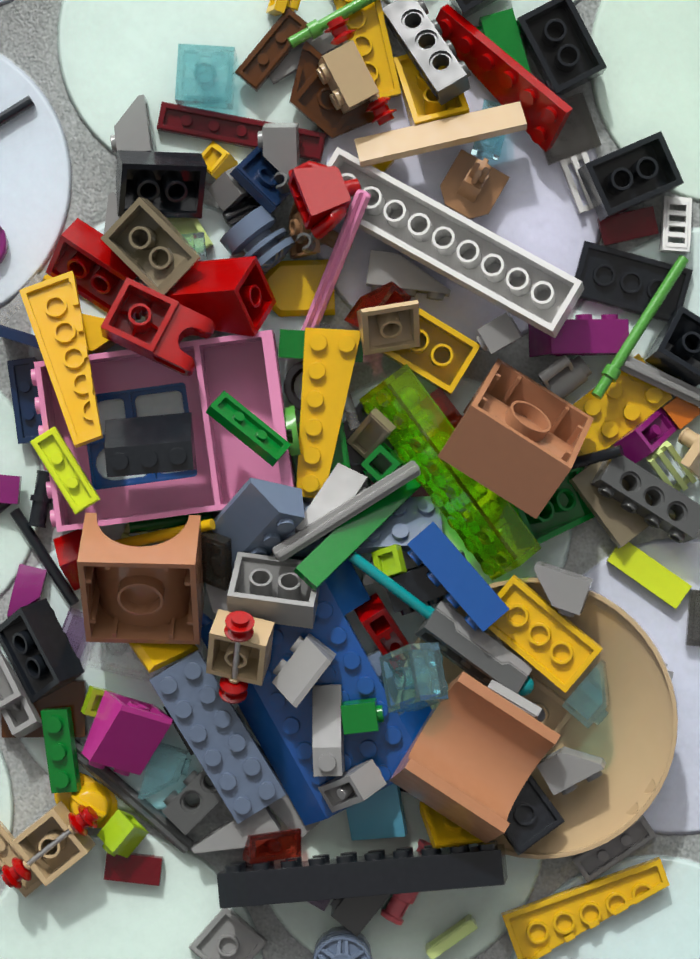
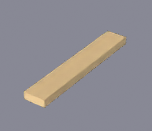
M519 101L356 138L354 142L360 167H365L527 130V122Z

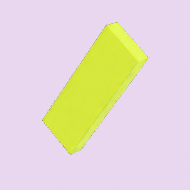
M56 426L30 441L75 515L101 500Z
M630 542L619 549L616 546L606 560L674 609L678 607L692 587Z

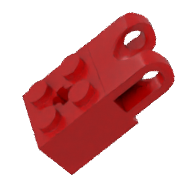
M128 277L101 325L102 337L184 376H191L196 366L193 358L180 349V342L185 337L191 335L204 339L210 338L216 329L215 323L210 318ZM142 316L145 317L146 321L142 323H137L135 320H140Z

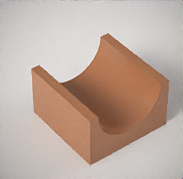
M498 358L463 411V417L438 457L536 519L572 469L594 418Z
M85 513L77 566L86 642L200 645L205 599L201 515H189L185 527L170 540L157 545L137 547L120 544L110 539L98 526L97 513Z
M462 672L446 686L390 781L484 843H488L505 833L510 824L507 822V818L518 794L533 770L546 753L557 743L561 735L470 675Z

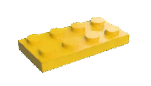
M637 354L633 357L639 361L646 363L640 356V354ZM621 371L616 382L611 383L601 400L591 394L595 389L594 387L572 404L594 418L577 456L609 448L673 397L670 393Z
M514 574L497 594L509 610L488 629L566 693L603 648L564 615L558 613L557 609Z

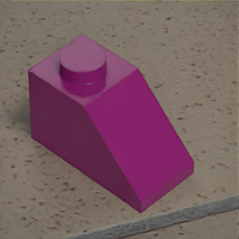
M660 407L619 439L613 446L621 445L624 452L623 456L634 463H638L653 453L678 428L662 407Z

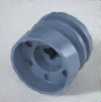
M262 206L242 218L220 239V242L231 256L242 251L246 253L243 257L256 256L263 273L281 262L286 257L288 251L295 245V241L291 236L279 243L287 232L284 228H281L271 233L270 229L277 219Z
M341 926L331 928L321 935L316 942L313 959H372L370 944L363 934L360 933L358 936H355L347 928Z

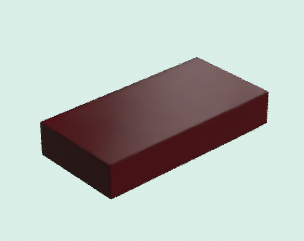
M653 206L619 213L602 221L599 218L597 219L603 246L659 234Z
M107 852L104 880L159 886L163 856L131 853L126 858L117 854L112 856Z

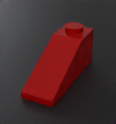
M376 592L370 596V600L354 609V611L399 679L405 660L412 647Z

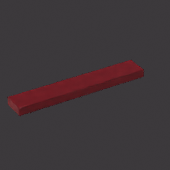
M162 102L157 131L255 149L258 146V131H262L265 123L271 122ZM299 128L300 158L321 162L326 133Z

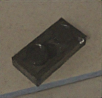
M206 531L201 535L203 582L226 591L229 589L232 577V540L218 533Z

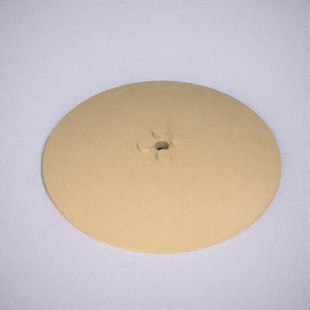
M519 578L551 604L538 578ZM509 579L488 585L498 594ZM592 590L589 591L580 616L575 614L574 617H565L603 648L602 651L566 693L526 661V664L533 668L529 676L534 681V689L529 695L522 697L541 707L545 712V719L540 722L561 735L557 743L544 757L565 746L604 758L606 765L601 770L603 774L590 782L584 779L576 783L578 787L566 795H563L562 792L553 795L536 766L531 773L532 777L565 822L519 856L503 834L493 839L497 840L498 844H504L506 855L531 859L561 858L580 854L609 842L627 830L650 807L664 784L674 757L678 731V713L673 683L667 666L653 641L634 618L621 607ZM461 606L457 608L458 613L463 617L468 615ZM487 628L484 631L490 637L499 639L510 652L518 654ZM419 637L405 660L398 681L399 688L396 692L395 707L399 714L402 709L426 697L433 709L446 686L462 672H465Z

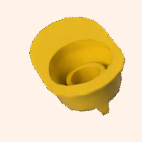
M79 772L81 790L78 792L54 793L55 802L57 804L62 801L67 809L76 815L79 813V805L90 806L98 815L97 828H102L118 810L117 799L114 793L106 786L90 776Z

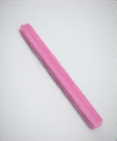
M358 189L355 192L302 326V331H305V327L319 328L371 198V194L367 191Z

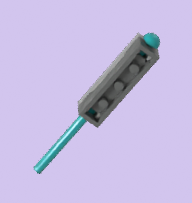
M357 552L351 555L348 561L425 618L415 633L424 642L486 687H488L493 679L520 696H527L533 691L534 681L529 676L533 668L526 664V660L522 656L510 652L499 639L490 637L480 628L474 631L453 605L440 601L434 607L427 606Z

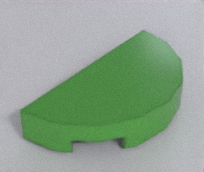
M292 405L285 407L283 412L287 438L291 444L288 449L289 454L295 456L301 455L296 411L295 406Z

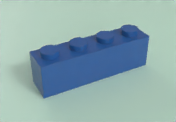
M434 522L407 544L411 548L407 552L418 566L422 562L430 570L426 575L436 587L441 584L449 592L445 597L455 609L459 606L464 609L468 614L464 619L474 631L480 628L484 632L509 610L507 605Z

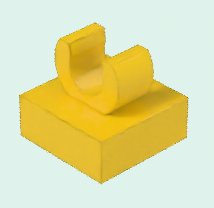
M269 0L266 13L279 16L284 14L287 8H290L293 12L294 10L298 11L301 0Z

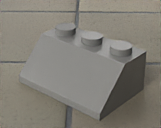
M237 552L227 594V611H245L255 618L275 622L274 624L313 629L320 586L314 591L294 572L295 568L303 560L288 558L283 562H279L275 556Z

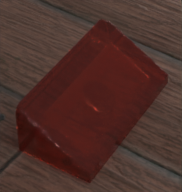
M296 828L248 835L243 852V860L253 864L300 857L301 829Z

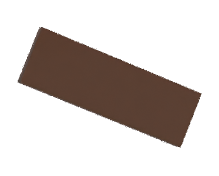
M287 8L284 14L280 16L238 67L235 74L257 92L293 49L287 38L306 28L307 22L290 8Z

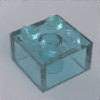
M178 44L176 103L188 107L233 109L237 60L235 47Z
M439 642L412 643L379 657L389 713L418 711L449 699L448 684L445 680L442 664L443 657L440 652Z

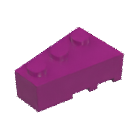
M592 314L575 315V319H566L556 338L528 324L529 357L556 355L558 357L564 354L582 356L616 355L629 335V320L618 319V314H603L601 319H592Z

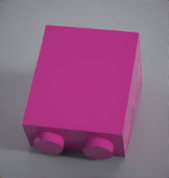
M105 690L82 754L89 760L88 764L99 769H104L105 766L112 767L114 772L124 776H129L130 773L141 775L170 728L173 719L153 704Z

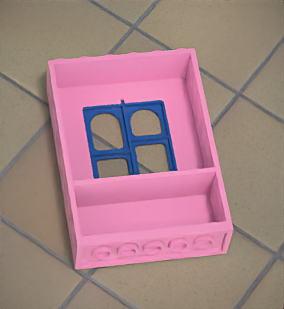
M273 330L259 331L253 337L237 334L180 342V349L195 361L196 368L191 376H184L129 349L89 354L97 404L105 400L121 399L124 402L126 418L137 417L135 400L138 396L179 391L181 393L184 413L192 412L197 470L166 474L153 473L146 474L143 477L122 480H108L98 472L96 461L99 453L104 449L105 435L103 434L102 439L76 448L74 446L45 362H34L35 369H31V380L33 386H37L39 397H35L36 413L41 414L42 425L38 426L39 435L56 426L101 498L95 504L75 515L49 473L50 481L46 482L48 499L52 498L54 510H50L52 527H56L57 532L83 529L85 513H97L98 526H107L222 510L250 477L295 487L292 459L289 450L272 467L206 413L209 406L223 391H226L288 442L283 412L285 409L275 333Z

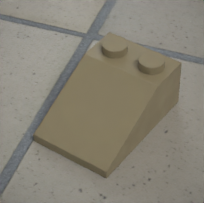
M139 197L100 238L149 288L163 295H166L201 258L171 222L148 199Z

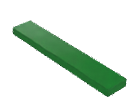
M421 475L417 476L338 526L295 568L294 572L315 591L426 480Z

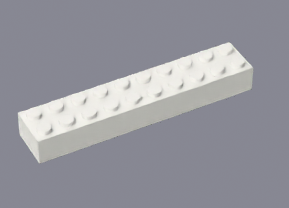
M339 147L336 148L327 166L338 167L344 181L357 178L361 190L371 194L358 229L556 338L584 291L582 281L371 165L360 167L357 157Z

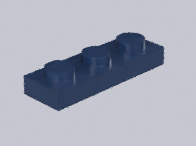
M36 357L7 361L18 444L30 443L31 440L38 437V426L42 425L41 414H37L35 409V397H39L37 386H33L31 380V369H35L34 362H37Z

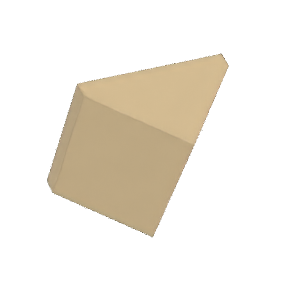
M418 300L364 308L357 311L364 355L420 346Z

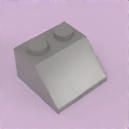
M310 633L305 639L300 636L290 648L294 654L288 662L282 659L273 670V673L277 676L272 683L296 708L336 656L335 652Z

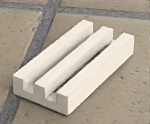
M586 151L559 162L579 214L594 209L578 172V169L581 168L579 160H582L583 164L590 162ZM569 164H573L588 205L583 206L569 170Z

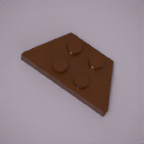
M306 41L302 47L289 103L331 139L371 123L375 117L372 112H365L368 104L373 101H368L343 114L341 109L336 110L329 96L332 94L328 83L323 85L316 71L319 68L318 62L323 55Z

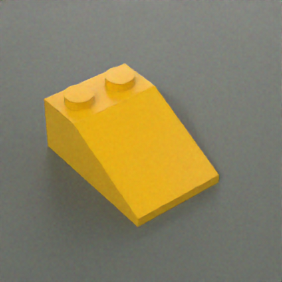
M408 55L393 57L410 126L469 113L464 93L440 105ZM441 66L438 70H443L448 66Z

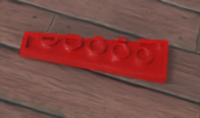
M446 4L441 7L436 21L443 32L441 35L443 40H449L457 53L456 56L461 61H464L468 69L501 105L520 101L527 122V130L525 131L530 135L532 141L538 144L545 152L550 150L573 108L451 6Z

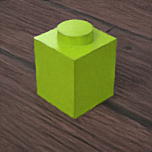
M118 809L97 836L104 843L102 845L103 849L110 855L116 856L117 854L128 858L149 832L132 814Z

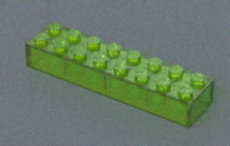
M407 364L359 399L368 415L376 407L396 426L387 439L393 445L402 461L408 463L413 460L418 464L421 474L415 478L416 481L423 486L429 494L432 503L441 510L449 526L457 532L464 542L466 549L474 555L483 572L492 581L521 566L542 548L507 500L438 457L455 429Z

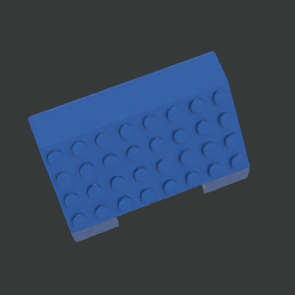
M349 558L320 585L313 629L274 624L271 659L263 684L259 686L248 683L246 699L237 703L305 826L328 819L346 808L332 813L318 787L337 776H313V687L296 708L272 683L277 676L273 673V670L282 659L288 662L294 654L290 648L300 636L305 639L310 633L336 653L331 664L314 685L342 684V702L377 698V704L383 705L384 722H380L379 731L344 735L345 771L373 759L387 783L380 790L392 785L393 782L390 781L392 775L432 711L426 697L402 709L399 714L346 618V614L371 599L352 563L348 561ZM214 620L201 628V638L207 649L209 632Z

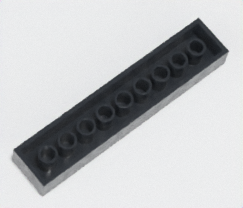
M492 840L488 843L482 842L478 846L469 847V844L451 846L450 849L433 848L432 845H427L421 851L413 852V847L396 848V851H393L392 854H385V849L370 850L364 856H357V852L340 853V856H336L333 859H330L329 854L314 855L308 861H302L301 856L288 857L284 861L275 864L274 859H263L253 863L252 866H247V861H239L224 866L225 870L217 874L220 909L505 885L508 879L504 844H498L497 840Z

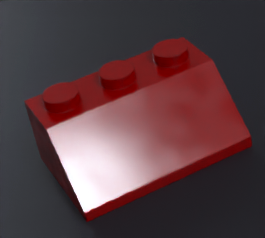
M77 218L61 234L46 273L56 277L73 271L78 294L108 313L126 278L128 277L138 283L141 279L100 239L103 236L102 233Z

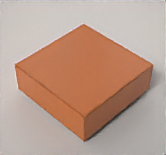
M675 397L662 407L678 430L700 415L699 407L678 397Z

